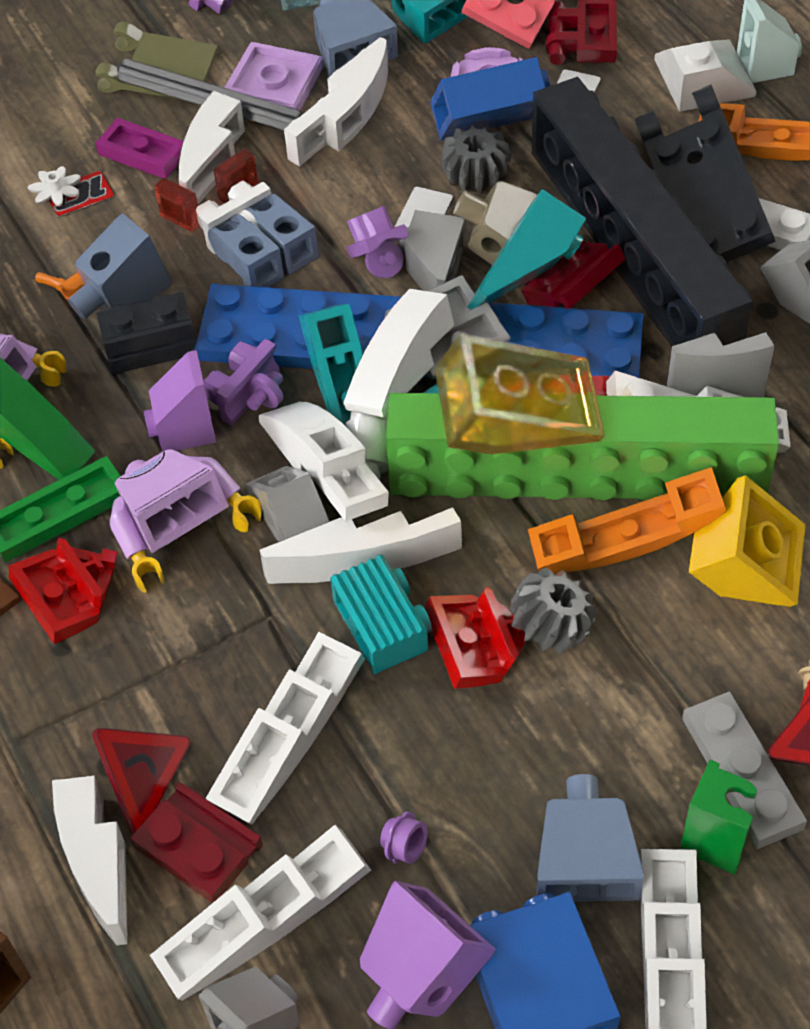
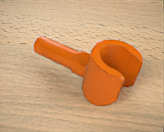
M38 272L35 276L36 282L61 291L67 301L84 286V282L78 272L66 280Z

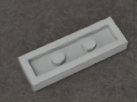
M730 691L684 709L682 720L707 764L710 759L720 763V769L742 777L756 787L757 795L755 799L746 798L738 792H730L726 795L733 807H740L753 816L748 835L756 849L803 831L807 823L805 816Z

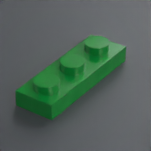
M107 456L0 510V556L4 563L112 508L114 500L120 497L115 482L121 476Z

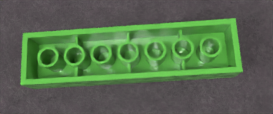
M389 393L386 430L390 495H404L407 497H420L422 495L451 496L454 498L495 496L503 499L545 497L551 500L562 498H593L595 500L621 498L646 501L668 493L665 485L666 482L712 467L722 497L737 478L744 475L768 493L779 446L775 398Z

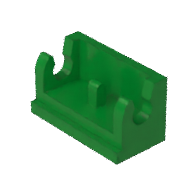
M710 759L689 804L680 850H696L697 859L735 875L741 862L743 848L753 816L740 807H733L728 804L725 796L730 792H738L746 798L755 799L757 789L750 781L720 769V763Z

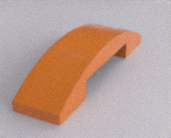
M719 103L740 154L773 160H810V122L745 117V105Z
M712 467L666 482L665 485L668 493L580 523H577L574 515L571 514L528 529L539 572L544 567L553 573H559L562 570L573 572L623 562L668 546L705 527L726 512Z

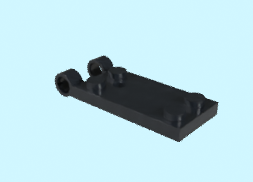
M710 84L692 92L703 119L699 122L664 136L654 110L634 119L653 169L659 175L663 187L671 197L678 199L684 214L690 222L702 230L707 244L716 255L722 256L727 263L772 244L776 240L714 89ZM703 157L700 162L690 164L692 160Z

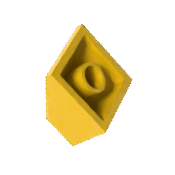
M746 475L739 477L722 497L726 512L705 527L694 532L689 573L720 597L786 607L798 605L806 524Z

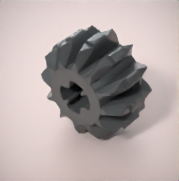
M472 124L467 131L456 129L453 137L445 138L443 155H441V168L449 181V185H460L462 192L475 188L479 194L483 187L492 189L497 182L506 180L509 172V163L511 162L509 144L503 139L502 132L491 133L489 125L481 130L475 129Z
M544 567L539 573H530L527 578L521 581L511 599V605L508 610L514 615L512 627L524 630V642L533 639L538 642L542 652L552 647L556 652L562 654L570 647L576 648L578 644L585 640L598 611L591 605L593 594L580 589L581 580L571 581L567 578L564 570L555 575L548 568Z

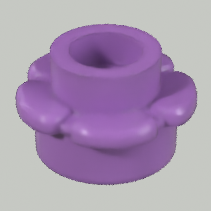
M408 811L396 818H390L384 825L380 837V843L384 848L386 858L393 863H399L400 861L409 864L414 863L420 857L426 845L427 826L425 823L416 820L415 815Z

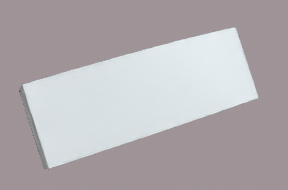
M213 91L200 107L190 124L182 146L179 161V184L184 209L191 213L235 164L234 143L245 132L241 101Z
M409 289L393 306L378 327L356 369L344 400L346 410L384 417L388 413L389 393H407L434 366L430 349L454 326L447 294Z
M95 776L52 780L55 818L61 844L72 873L100 925L116 945L127 944L126 846L117 822L104 823V798Z

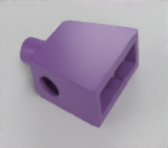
M394 881L360 957L361 969L381 987L367 1010L368 1015L376 1023L387 1029H396L406 1011L412 1014L440 1016L445 1013L477 975L496 949L428 888Z

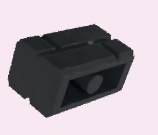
M183 292L172 295H160L154 299L129 305H117L111 309L96 312L112 375L180 359L187 352L195 351L194 331Z

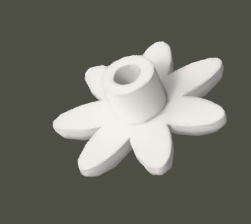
M61 166L56 171H39L38 176L42 182L28 186L30 192L39 193L35 198L36 204L46 203L52 198L56 206H61L63 195L68 197L79 195L78 189L73 186L81 178L77 174L65 177L66 169Z

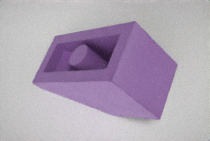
M197 350L190 351L149 390L152 409L144 410L149 438L158 436L162 452L170 449L177 451L216 443Z

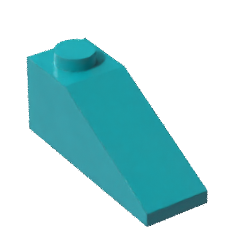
M542 189L527 207L467 308L472 310L487 302L488 304L552 269L562 256L570 259L584 238L578 232L586 218Z
M338 304L298 315L310 361L327 411L346 425V422L351 418L352 411L346 410L344 400L363 353L350 304Z

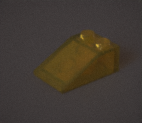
M460 333L435 367L449 448L485 454H500L600 442L605 437L588 358Z

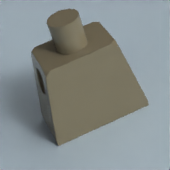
M503 181L497 182L485 200L464 190L453 213L474 224L467 243L469 249L493 265L527 207L538 194Z

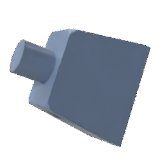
M321 0L319 7L313 11L316 41L329 77L380 37L387 40L388 60L398 57L397 26L371 0Z
M122 213L76 260L75 268L85 285L72 295L68 302L75 312L85 320L101 306L108 310L117 305H129L150 300L170 287L172 281L150 236Z
M577 774L569 777L566 780L567 799L547 801L537 874L536 896L544 893H552L554 896L570 892L574 902L640 900L644 881L643 868L625 802L620 798H599L598 779L593 775Z

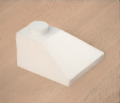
M730 39L694 43L655 54V62L679 112L698 108L692 92L710 84L719 103L752 98L756 95V89Z

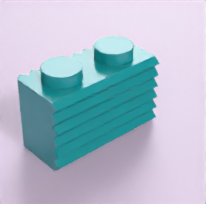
M378 555L375 559L370 558L366 563L361 562L357 567L352 566L349 570H342L340 574L332 575L330 582L335 606H337L339 613L346 622L347 628H349L373 674H377L428 651L427 633L432 631L430 619L421 604L413 607L407 597L410 594V588L403 571L399 567L391 569L384 555Z

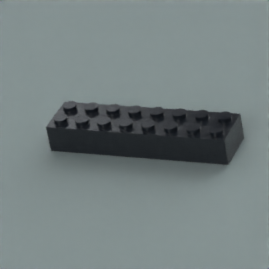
M578 76L534 91L531 154L570 208L586 218L583 226L594 241L606 244L608 249L615 244L620 245L625 260L615 270L672 347L712 333L717 335L723 346L747 339L749 316L753 308L752 298L748 289L743 285H739L731 275L724 258L716 255L707 244L702 230L690 222L684 214L678 199L670 196L663 187L657 172L649 169L640 157L636 145L632 142L629 143L622 134L616 119L613 116H608L601 107L595 92L588 90Z

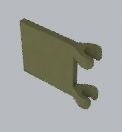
M119 22L114 28V35L119 36L115 41V47L118 50L127 52L136 49L131 60L204 82L208 78L218 52L217 45L143 32L128 22ZM110 63L99 64L95 71L96 76L101 77L97 83V88L101 92L111 93L123 89L177 99L121 82L118 79V68Z

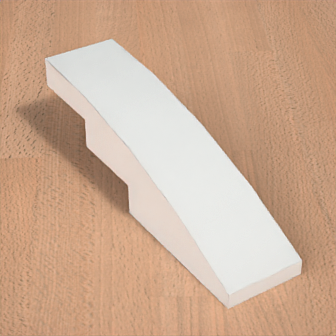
M453 507L410 525L401 511L356 528L352 519L345 521L341 517L261 549L260 555L264 576L268 584L330 581L333 574H340L342 570H349L352 566L357 567L361 562L366 563L370 558L375 559L378 555H384L391 569L416 565L462 549L461 520Z
M318 632L296 672L288 670L266 710L257 709L208 793L206 800L252 825L286 782L339 704L365 660L362 653Z
M334 825L294 859L285 854L244 889L235 884L150 956L177 999L183 1001L282 939L368 874L371 869L344 832Z
M641 849L640 861L644 875L641 892V926L646 1029H706L705 960L702 959L701 911L697 893L696 850Z

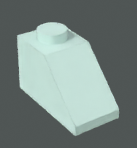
M744 0L737 54L752 83L794 75L797 58L802 53L799 35L793 33L786 18L762 0Z

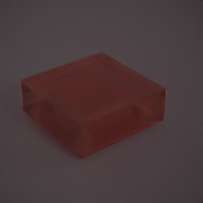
M247 149L241 150L213 169L218 199L224 204L229 201L228 193L232 186L241 181H245L252 187L258 185L255 157Z
M163 177L154 186L160 216L193 232L199 226L196 213L198 206L196 193Z

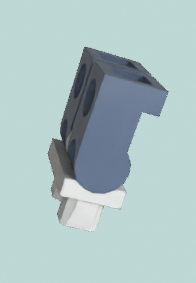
M241 181L231 187L227 203L219 206L214 201L208 200L196 208L198 223L204 231L207 248L236 271L243 279L244 286L270 287L284 279L283 271L290 275L319 258L315 226L279 196L271 194L270 187L264 182L252 187L245 181Z

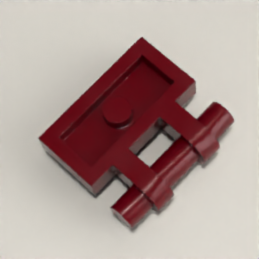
M578 0L577 8H566L563 2L556 1L546 18V26L550 32L546 39V52L550 55V62L554 65H560L565 61V55L568 52H577V62L616 63V0ZM568 28H577V32L567 30Z

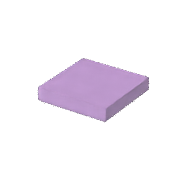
M250 42L224 88L301 110L324 68L323 56Z

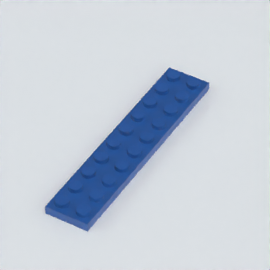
M211 284L195 350H197L199 361L229 363L228 358L231 350L240 341L258 347L264 339H267L276 344L277 350L273 353V357L279 367L313 369L298 315L338 304H350L362 353L364 354L378 327L383 322L386 311L393 308L402 297ZM489 303L509 335L510 341L464 364L466 368L483 382L542 386L543 378L611 376L614 371L639 378L643 313ZM458 368L453 369L437 378L444 379L448 375L456 371Z

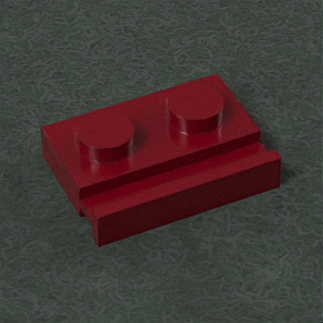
M582 240L570 259L562 256L552 269L534 278L521 289L527 305L557 308L563 303L565 309H571L625 260V256L618 244L608 249L606 244L587 243Z
M179 781L175 786L176 791L168 800L164 799L130 840L133 848L205 899L214 903L225 893L247 866V860L255 850L259 851L263 846L261 836Z

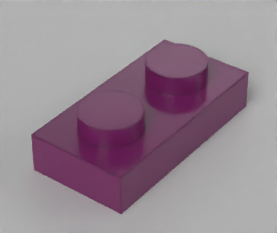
M117 117L95 144L100 156L167 179L179 164L184 141Z

